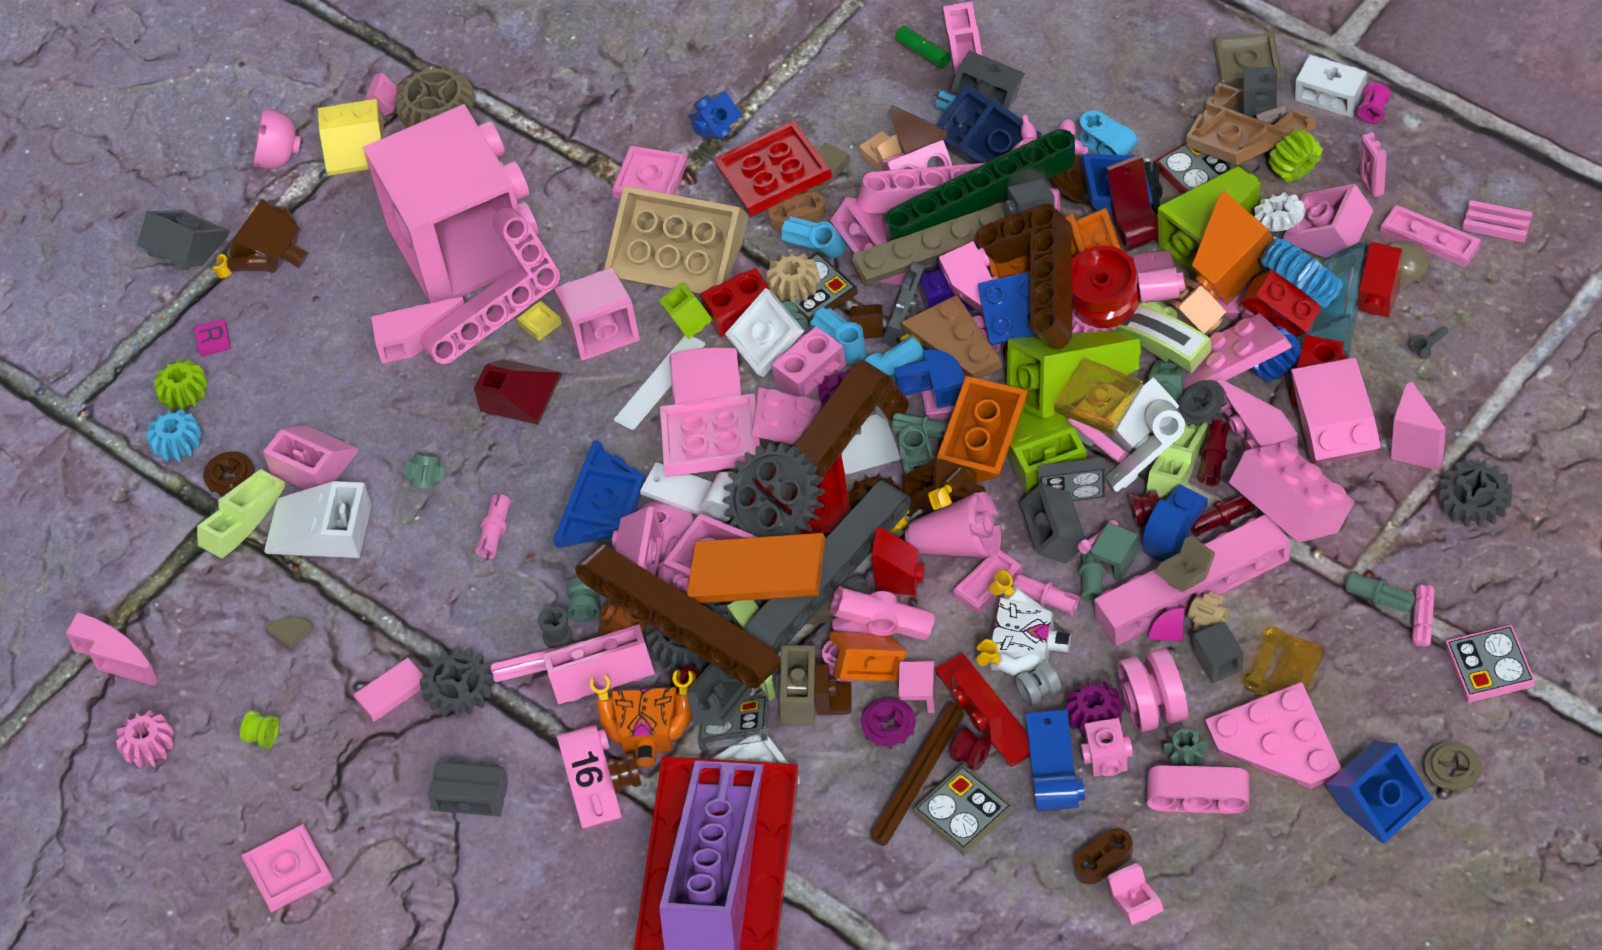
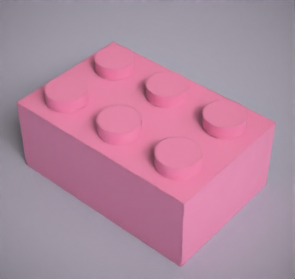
M1284 442L1246 450L1229 481L1234 488L1298 543L1339 532L1355 503L1346 494L1342 486L1331 482L1322 474V470L1318 466L1305 460L1291 444Z

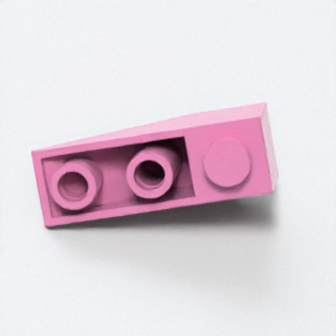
M974 241L940 256L939 266L953 294L958 295L960 299L984 315L978 284L998 279V277H991L987 269L990 262L984 249H977Z
M463 296L371 316L375 344L381 363L411 358L424 350L422 346L424 334L464 305Z
M1220 378L1215 380L1226 391L1225 398L1228 404L1221 407V411L1228 417L1232 432L1236 436L1240 435L1243 439L1246 450L1284 442L1298 449V433L1281 410Z

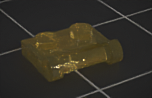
M1274 626L1267 627L1263 636L1265 642L1252 671L1246 674L1242 682L1243 686L1251 692L1267 696L1302 682L1306 692H1308L1324 656L1325 646L1285 634L1283 630ZM1276 648L1286 650L1272 682L1265 680L1263 677Z

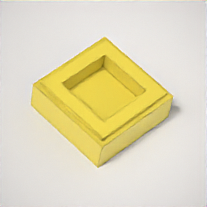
M542 301L536 303L517 318L518 325L538 342L562 324L561 317Z

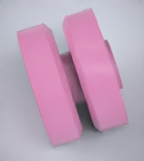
M1164 647L1148 652L1145 666L1136 656L1118 661L1117 672L1122 695L1131 721L1138 733L1142 734L1156 730L1159 726L1160 716L1169 725L1188 719V707L1182 681L1168 649Z

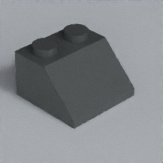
M185 210L146 211L137 246L148 250V255L157 259L166 258L172 261L171 265L173 267L189 270L190 267L203 266L225 241L230 231Z

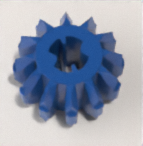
M1280 326L1275 328L1287 338L1292 348L1250 368L1256 376L1267 382L1274 379L1278 380L1285 372H1289V369L1297 363L1296 359L1301 354V344L1297 341V338Z

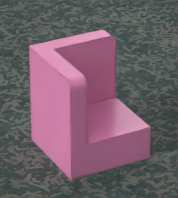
M934 661L900 662L899 699L926 700L928 713H935L936 677Z

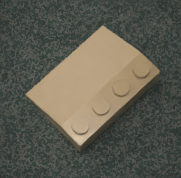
M624 186L604 270L613 268L618 278L622 280L674 289L681 282H684L692 293L700 294L712 286L728 281L743 243L749 215L743 209L736 206Z

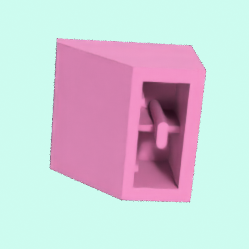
M308 425L281 429L265 448L263 454L272 475L306 490L336 481L359 451L355 446Z

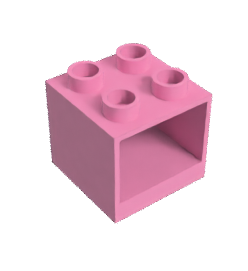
M465 104L363 147L386 227L429 303L465 295L499 280L518 266L493 227V217L498 210L502 208L514 209L528 221L535 234L539 235L538 226L525 201L517 203V200L529 196V189L521 169L515 161L506 165L498 161V157L505 155V150L494 124L488 121L477 125ZM515 221L508 225L507 231L514 227ZM528 245L523 249L522 254L529 251Z

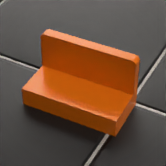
M854 632L830 633L829 639L839 648L833 673L839 680L899 682V664L904 662L906 650L890 635L876 636L870 633Z

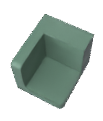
M1108 522L1092 547L1091 556L1114 565V579L1121 582L1139 553L1138 534Z

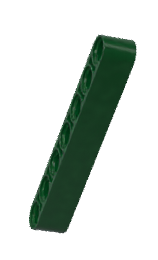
M1065 129L1054 130L891 208L885 214L887 241L889 242L988 208L1008 198L1007 187L1040 179L1047 180L1071 168L1075 163L1074 135Z

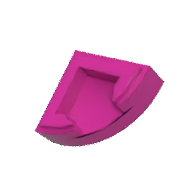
M1185 606L1172 607L1162 613L1152 624L1148 639L1182 642Z

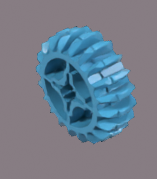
M1275 238L1271 245L1269 244L1264 250V254L1260 259L1266 270L1272 269L1321 305L1322 308H1329L1338 299L1341 290L1344 288L1342 281L1332 271L1284 239Z

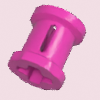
M1374 82L1365 86L1363 90V103L1357 108L1358 117L1371 124H1376L1383 120L1385 115L1384 105L1391 97L1388 87Z

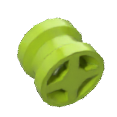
M248 711L240 726L241 741L248 744L257 742L262 748H271L279 733L280 724L278 717L272 715L264 717L258 711Z

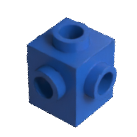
M726 91L714 94L711 97L705 95L694 103L696 109L688 114L692 121V128L704 140L712 137L721 139L732 130L730 125L742 116Z

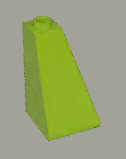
M1239 166L1158 207L1159 249L1162 251L1171 250L1172 259L1196 277L1198 275L1192 264L1219 195L1225 191L1249 213L1260 204L1261 182H1259L1256 176L1247 173Z
M1123 330L1072 333L1069 343L1061 349L1050 348L1038 336L1008 339L1007 385L1028 390L1029 394L1023 409L1041 418L1050 417L1138 370L1141 355L1140 338Z

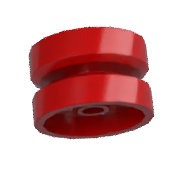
M1109 245L1093 246L1077 254L1072 259V310L1074 315L1082 323L1094 328L1118 326L1133 316L1139 306L1140 299L1137 269L1133 259L1124 250Z

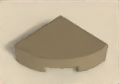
M288 617L271 623L265 629L270 637L291 651L313 630V626L308 620Z

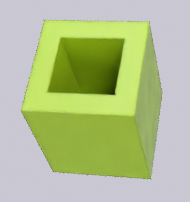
M681 282L658 300L688 339L713 321L684 282Z

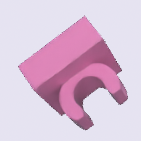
M383 73L373 76L370 87L367 89V99L363 101L377 99L380 112L384 116L394 112L396 107L395 95H397V86Z

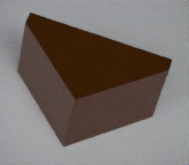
M891 105L889 113L904 153L946 138L948 134L947 129Z

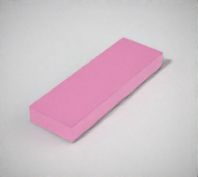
M1396 204L1381 224L1380 229L1382 234L1399 241H1414L1420 244L1426 252L1465 268L1479 249L1481 242L1479 238Z

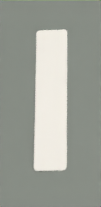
M684 335L614 418V421L634 430L672 385L669 363L670 354L703 348L705 342L693 336L688 339Z

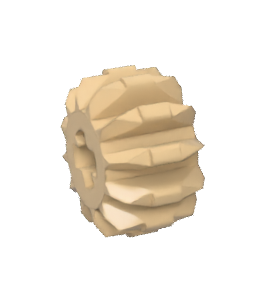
M792 251L788 257L780 254L778 261H770V270L767 271L766 275L767 284H769L768 286L775 296H778L781 303L788 299L794 304L798 299L806 302L808 295H816L820 276L814 259L808 260L805 253L797 257Z

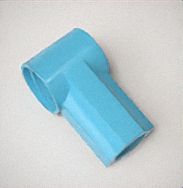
M790 216L789 219L784 221L781 229V240L783 243L819 252L828 259L839 257L846 248L844 238L828 222L816 223ZM828 237H831V240L827 244H824L825 240Z
M822 307L814 313V317L810 321L811 330L817 326L842 344L846 364H856L866 357V345L860 325L847 322L831 308L825 309Z
M910 336L885 354H872L865 361L889 375L896 383L894 368L907 363L923 361V349L918 341Z

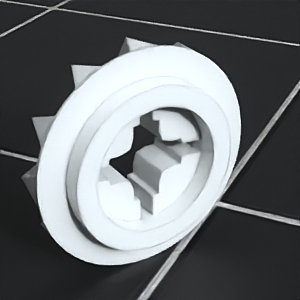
M1285 192L1280 196L1272 194L1270 199H1261L1260 205L1254 207L1255 218L1267 227L1269 231L1290 229L1300 223L1305 215L1303 201H1299L1297 195L1288 197Z

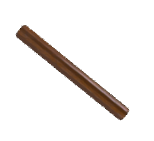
M950 703L945 707L870 832L871 840L881 846L889 843L963 719V709Z

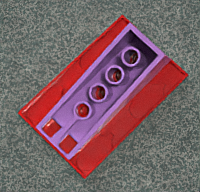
M662 756L634 950H778L785 880L798 788V764Z

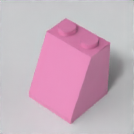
M613 268L596 272L554 288L558 308L581 361L640 341L631 298Z

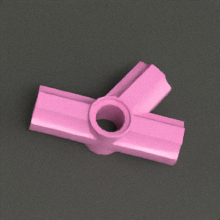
M838 587L830 604V614L837 617L832 619L834 632L870 633L876 636H888L893 633H899L926 641L931 635L934 625L933 613L897 603V597L886 591H879L868 595Z

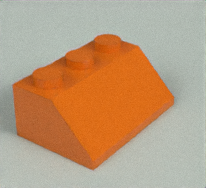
M966 376L937 458L974 469L977 473V483L999 478L1029 394L1028 390Z

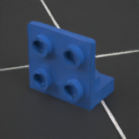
M1030 272L978 284L991 345L1006 343L1010 338L1037 336L1030 326Z

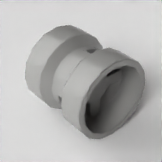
M1047 661L1035 666L1033 672H1023L1015 677L1018 691L1030 707L1041 702L1043 696H1053L1062 690L1055 670Z

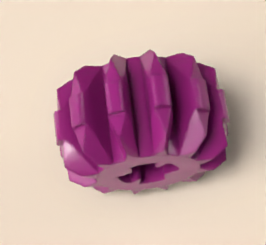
M1091 679L1087 687L1078 683L1076 692H1069L1065 709H1067L1069 725L1072 730L1080 729V734L1084 737L1085 723L1119 718L1121 723L1124 704L1122 699H1119L1117 688L1109 689L1106 680L1097 686Z

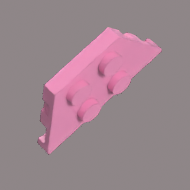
M1260 313L1251 318H1244L1235 326L1223 332H1217L1210 337L1212 351L1192 374L1190 372L1187 373L1183 383V390L1185 391L1191 385L1203 380L1215 381L1220 378L1226 381L1292 348V345Z

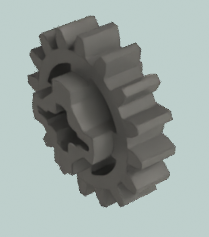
M1472 459L1468 460L1467 467H1463L1459 462L1456 463L1455 472L1447 469L1445 471V479H1440L1438 500L1439 503H1443V512H1453L1452 521L1454 522L1463 518L1464 525L1467 527L1471 521H1476L1478 527L1483 526V520H1488L1491 524H1495L1496 515L1505 517L1506 508L1511 507L1512 484L1507 483V473L1498 475L1499 466L1497 465L1491 469L1486 468L1485 460L1479 466H1475Z
M454 647L451 655L442 650L440 651L441 659L429 658L431 668H422L423 678L420 679L421 690H423V699L425 702H430L432 711L441 707L442 716L446 717L450 711H454L456 718H460L461 711L466 710L469 715H472L474 705L483 708L485 706L483 697L491 698V687L494 686L493 675H491L490 664H484L481 654L473 658L471 649L468 648L464 654H459L458 647Z

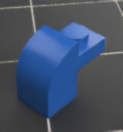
M923 350V361L907 363L894 368L896 385L905 396L931 390L936 409L956 405L965 378L959 362L949 353L940 350Z
M1179 484L1166 501L1161 499L1147 522L1143 535V553L1160 562L1180 553L1185 538L1189 537V529L1207 508L1208 498Z

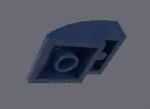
M965 84L936 124L948 130L946 138L942 139L946 149L969 164L987 163L1010 152L1018 142L1023 140L1021 137L1023 120L993 98L990 101L968 84ZM1036 130L1037 138L1041 137L1042 133Z

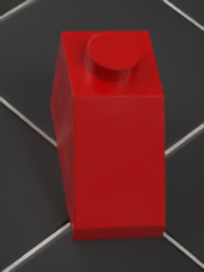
M1371 242L1359 289V311L1367 312L1371 315L1390 317L1400 290L1403 249Z
M876 528L871 555L876 592L886 591L892 594L916 596L918 583H924L925 563H920L918 549L887 530Z

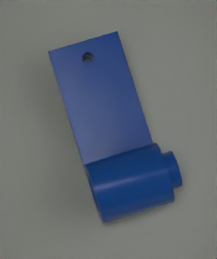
M1067 709L1026 713L1037 812L1079 808L1078 801L1085 800L1083 779L1076 780L1074 773Z

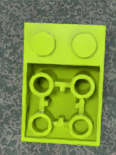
M1023 409L1007 458L1026 495H1029L1038 487L1037 466L1087 459V451L1073 425L1069 423L1060 411L1050 417L1041 418Z

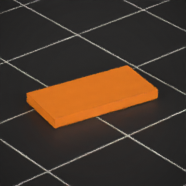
M823 533L695 542L687 596L699 603L819 596L826 538Z

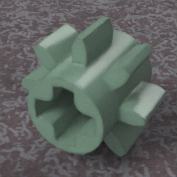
M415 453L414 460L405 462L403 476L411 478L410 485L413 487L434 489L435 482H443L446 466L438 464V456Z
M1183 726L1182 729L1175 733H1168L1169 743L1164 744V755L1171 756V766H1195L1196 764L1202 766V754L1207 753V742L1200 741V730L1193 731Z

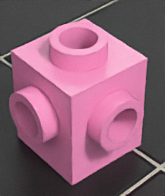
M1119 718L1085 723L1086 743L1081 744L1084 765L1091 764L1093 777L1101 775L1114 776L1120 772L1128 771L1127 757L1133 756L1132 745L1129 736L1123 737Z

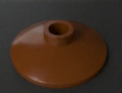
M1075 155V163L1071 168L1051 178L1056 187L1069 199L1081 204L1090 205L1091 200L1081 157Z

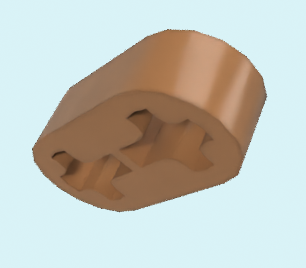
M807 192L769 208L768 214L771 227L776 231H781L784 221L789 219L790 216L812 222L821 220L826 214L824 197L818 192Z

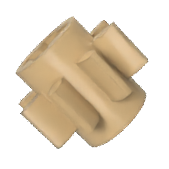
M1211 591L1209 594L1205 593L1204 598L1201 596L1195 597L1188 613V619L1195 622L1193 630L1198 632L1207 625H1216L1223 621L1227 622L1230 608L1223 605L1225 597Z

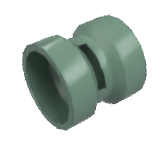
M578 577L571 579L567 583V596L570 599L567 604V614L574 621L590 622L599 617L600 602L597 598L600 594L586 586Z

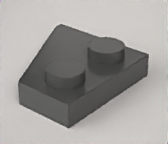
M912 262L897 293L881 343L893 346L897 336L902 337L905 335L901 322L907 319L905 318L907 312L912 313L918 298V295L914 293L924 265Z

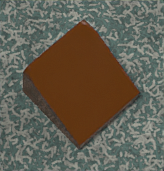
M873 304L851 307V322L861 326L864 339L883 337L882 305Z

